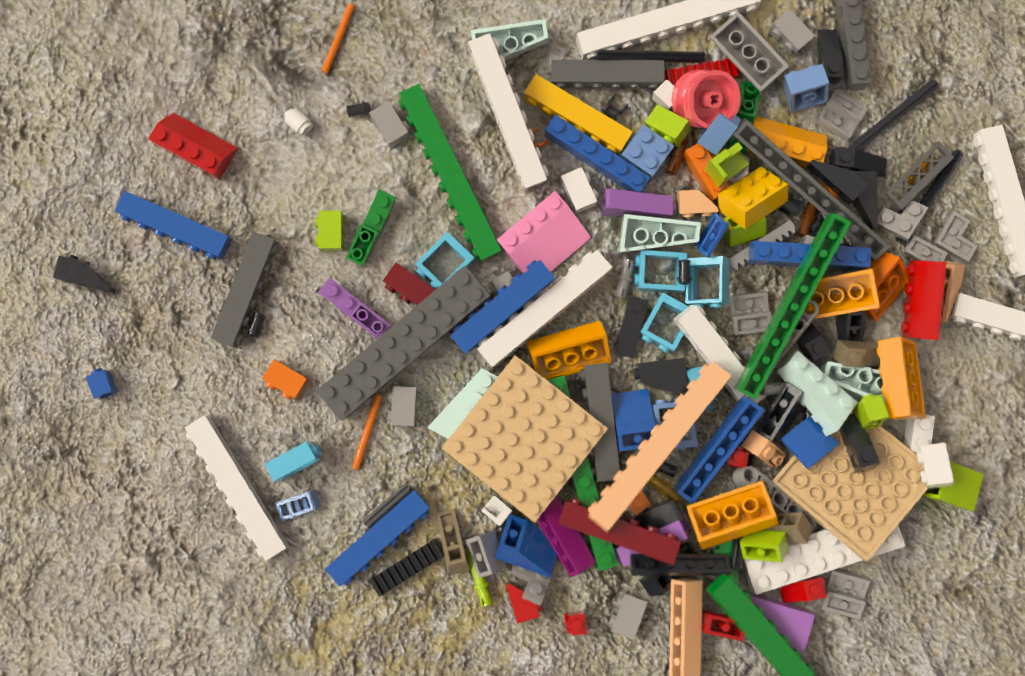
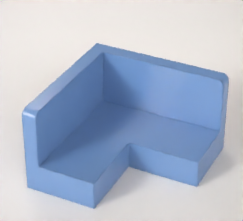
M719 113L707 129L703 128L697 143L717 155L738 128L741 119L734 115L730 120Z

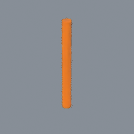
M348 4L321 70L325 74L329 73L355 9L353 4Z
M375 394L352 465L353 469H360L383 396Z

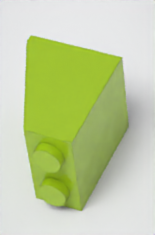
M949 461L954 481L952 486L927 489L921 497L974 512L984 474Z

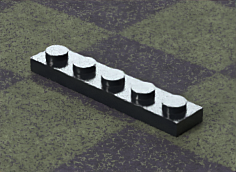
M630 554L629 556L631 576H720L722 573L730 576L731 574L729 554H677L674 565L643 554Z

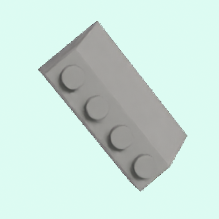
M736 12L709 37L759 92L772 85L789 67L739 12Z

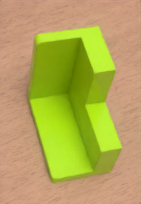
M739 142L711 159L704 169L718 188L749 165L748 161L741 154L743 147Z

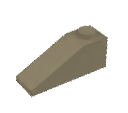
M837 341L833 358L843 366L867 367L881 364L880 358L877 355L878 343Z
M455 509L436 513L446 564L450 574L454 575L470 570Z
M803 512L775 513L778 525L763 529L786 532L789 544H807L813 527Z

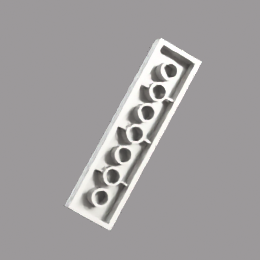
M489 33L469 41V52L523 190L545 183L546 177L549 175L545 165L541 166V153L538 147L534 148V135L531 128L527 130V117L524 110L520 111L519 109L520 99L517 92L513 93L512 91L513 81L510 74L506 75L505 73L506 63L503 56L498 55L499 45L496 38H492Z
M598 250L594 253L592 251L588 252L582 258L581 264L575 263L571 266L564 278L562 275L553 282L552 288L542 290L535 302L530 300L523 306L524 309L520 314L516 312L508 319L509 321L506 326L500 325L493 331L494 335L490 339L486 337L478 344V353L492 370L610 273L612 266Z
M898 525L872 557L905 547ZM823 527L811 532L807 544L788 543L789 549L782 563L743 559L742 566L750 591L757 595L862 561V559Z

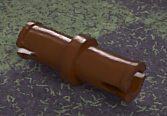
M688 139L682 141L679 147L675 146L674 150L671 151L669 155L670 161L665 170L667 174L671 171L670 175H677L680 163L685 158L684 152L689 143Z
M809 201L804 214L801 215L802 221L796 233L802 238L805 235H809L810 225L816 222L815 216L818 209Z

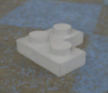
M911 200L901 215L883 207L878 215V227L909 241L927 213L928 207Z
M956 211L950 213L933 243L965 263L970 261L978 247L962 237L970 220Z
M915 235L911 236L903 251L908 256L920 261L942 262L948 254Z
M513 565L510 574L527 581L522 598L540 606L551 578Z

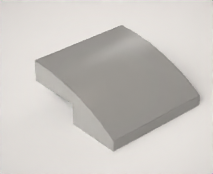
M835 89L815 123L843 140L848 141L868 108Z
M767 291L729 296V308L734 335L764 332L772 318L771 311H769Z
M837 569L831 570L825 586L827 597L822 599L821 608L860 620L866 604L864 598L870 584L869 578Z

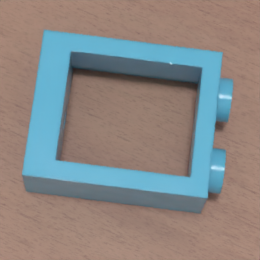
M448 232L415 263L418 268L416 272L423 279L427 277L431 281L429 283L430 286L435 290L443 283L423 265L445 243L464 260L445 281L464 265L469 268L475 262V258Z
M641 250L639 255L635 257V266L638 267V274L634 275V285H637V291L682 294L685 291V285L679 284L677 277H679L678 260L687 259V253ZM645 257L676 259L675 285L644 283Z
M724 256L687 258V260L691 261L690 277H692L690 284L686 285L685 304L700 306L702 309H704V306L719 309L722 308V305H729L730 259ZM720 267L719 299L697 300L698 269Z
M662 292L640 331V336H642L641 339L649 344L653 342L659 345V350L665 353H672L684 335L681 330H679L672 344L647 330L661 304L678 314L689 306Z
M306 441L264 465L273 482L282 481L321 460L322 450L318 444Z

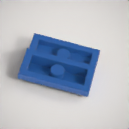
M716 213L711 217L699 238V242L695 244L698 250L706 257L710 258L728 228L729 222Z
M811 416L781 439L807 470L839 445L831 434L826 436L823 433L822 426L815 422Z

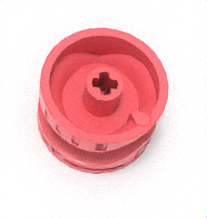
M692 70L685 73L676 82L671 102L674 113L687 119L691 127L707 129L719 113L731 120L739 110L741 96L737 82L727 72L721 70Z

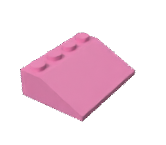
M554 191L500 236L497 242L503 252L522 273L528 270L526 267L534 260L537 262L541 260L551 272L591 239V237L569 206Z

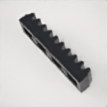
M437 538L374 576L369 582L378 597L444 557V550Z

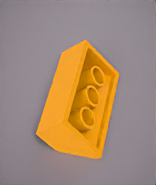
M755 116L753 125L800 167L808 169L806 166L811 160L824 163L827 151V135ZM749 148L747 149L748 153L754 154Z
M874 268L821 278L810 299L816 301L820 306V312L815 319L880 308ZM812 303L807 304L805 308L806 313L813 314L816 309L815 305Z
M601 321L527 341L534 371L546 380L578 373L580 369H583V365L612 363L607 335Z
M903 337L879 340L877 355L881 363L879 373L883 379L881 390L885 396V407L889 415L888 419H925L926 414L916 342Z
M763 481L687 506L702 550L778 525L777 516Z

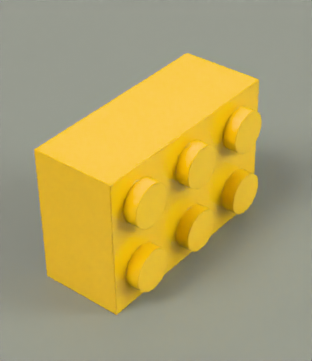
M760 166L718 194L719 211L742 228L747 229L788 201V183Z

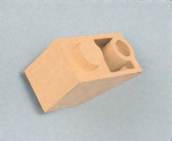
M677 190V213L683 214V217H694V213H701V216H713V212H718V207L699 190Z
M753 430L742 444V447L774 470L783 463L787 455L768 439Z

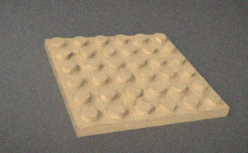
M514 356L443 445L442 449L533 522H536L608 428L517 356Z
M881 426L865 431L873 443L880 464L874 469L855 474L838 430L831 435L839 445L807 470L794 455L772 480L796 505L865 563L868 562L927 490L926 483L922 484L920 472H923L922 464H918L916 454Z

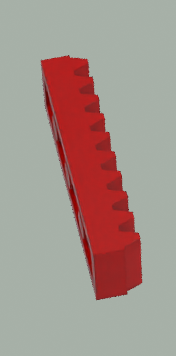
M727 58L722 61L719 59L715 62H703L700 65H688L685 68L682 66L679 69L673 68L672 70L667 69L664 71V80H668L674 86L681 76L692 70H721L730 74L734 79L740 76L739 69Z

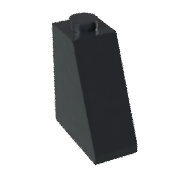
M684 358L638 363L636 368H633L634 379L638 380L640 385L675 396H680L681 394L685 396L688 392Z
M667 499L630 518L639 521V525L647 528V525L659 529L682 519V516L674 500Z

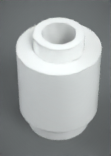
M290 108L284 115V121L296 133L303 136L313 126L311 120L298 108Z

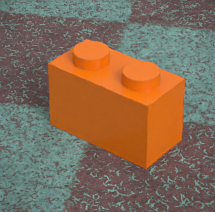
M273 359L262 377V380L266 381L265 386L274 391L278 388L283 391L281 395L289 400H292V398L298 400L310 381Z

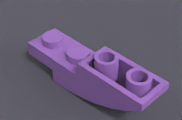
M329 278L318 291L319 294L376 339L383 335L391 326L332 278Z

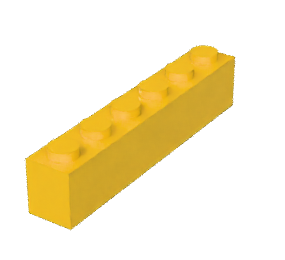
M535 74L524 92V99L527 104L539 107L547 116H559L614 154H621L633 131Z

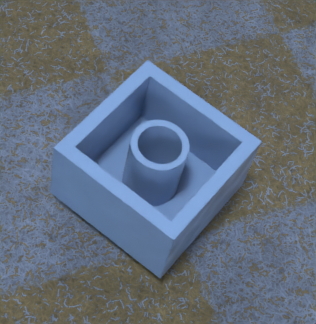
M823 64L811 65L800 71H791L784 76V95L790 113L828 102L829 80Z
M642 125L620 158L648 175L650 182L673 150L674 145L645 125Z

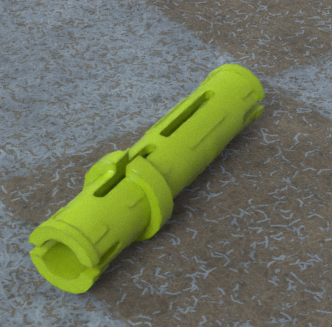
M465 549L475 582L474 589L477 590L481 607L493 604L488 588L490 586L489 582L486 581L485 576L478 578L469 549Z

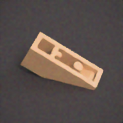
M942 261L947 262L941 322H947L962 284L965 264Z

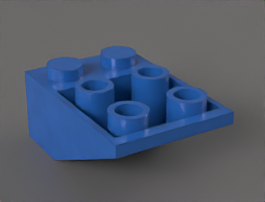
M644 389L613 393L611 398L617 450L638 449L644 439L648 441L652 437L650 432L656 426L649 391Z
M509 514L495 558L551 578L557 554L547 536L528 520Z

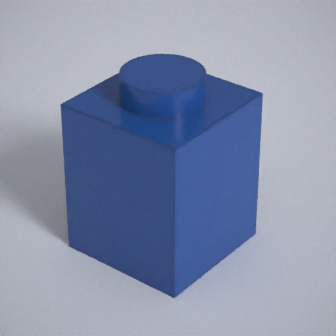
M99 368L91 371V375L85 377L93 399H103L118 392L112 374L108 370Z

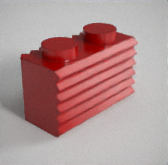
M702 611L701 631L703 633L743 641L744 633L728 615Z

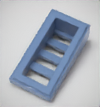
M311 490L275 503L281 521L321 508L316 490ZM300 498L302 499L305 508L304 510L302 509ZM292 501H294L297 512H295ZM285 503H287V506H288V509H289V512H290L289 515H287V512H286V509H285V506H284Z

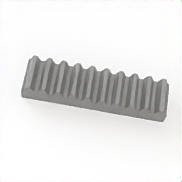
M789 220L758 241H784L795 233V226ZM749 246L730 258L729 271L734 273L738 268L740 269L748 264Z

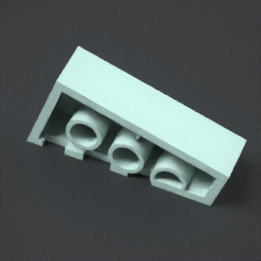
M546 19L471 30L472 40L489 33L492 38L495 37L499 45L498 55L503 56L504 61L548 42Z
M624 214L622 217L618 254L699 242L701 222Z
M798 350L788 356L777 370L785 382L803 391L800 399L803 406L806 405L812 413L811 417L822 426V431L826 436L840 429L857 404L856 400Z
M827 362L821 366L820 370L853 399L861 401L865 395L874 394L876 396L881 394L884 404H886L885 396L881 390L883 379L879 370L871 369L870 367H848L835 362Z
M481 368L427 428L449 439L497 379V376Z

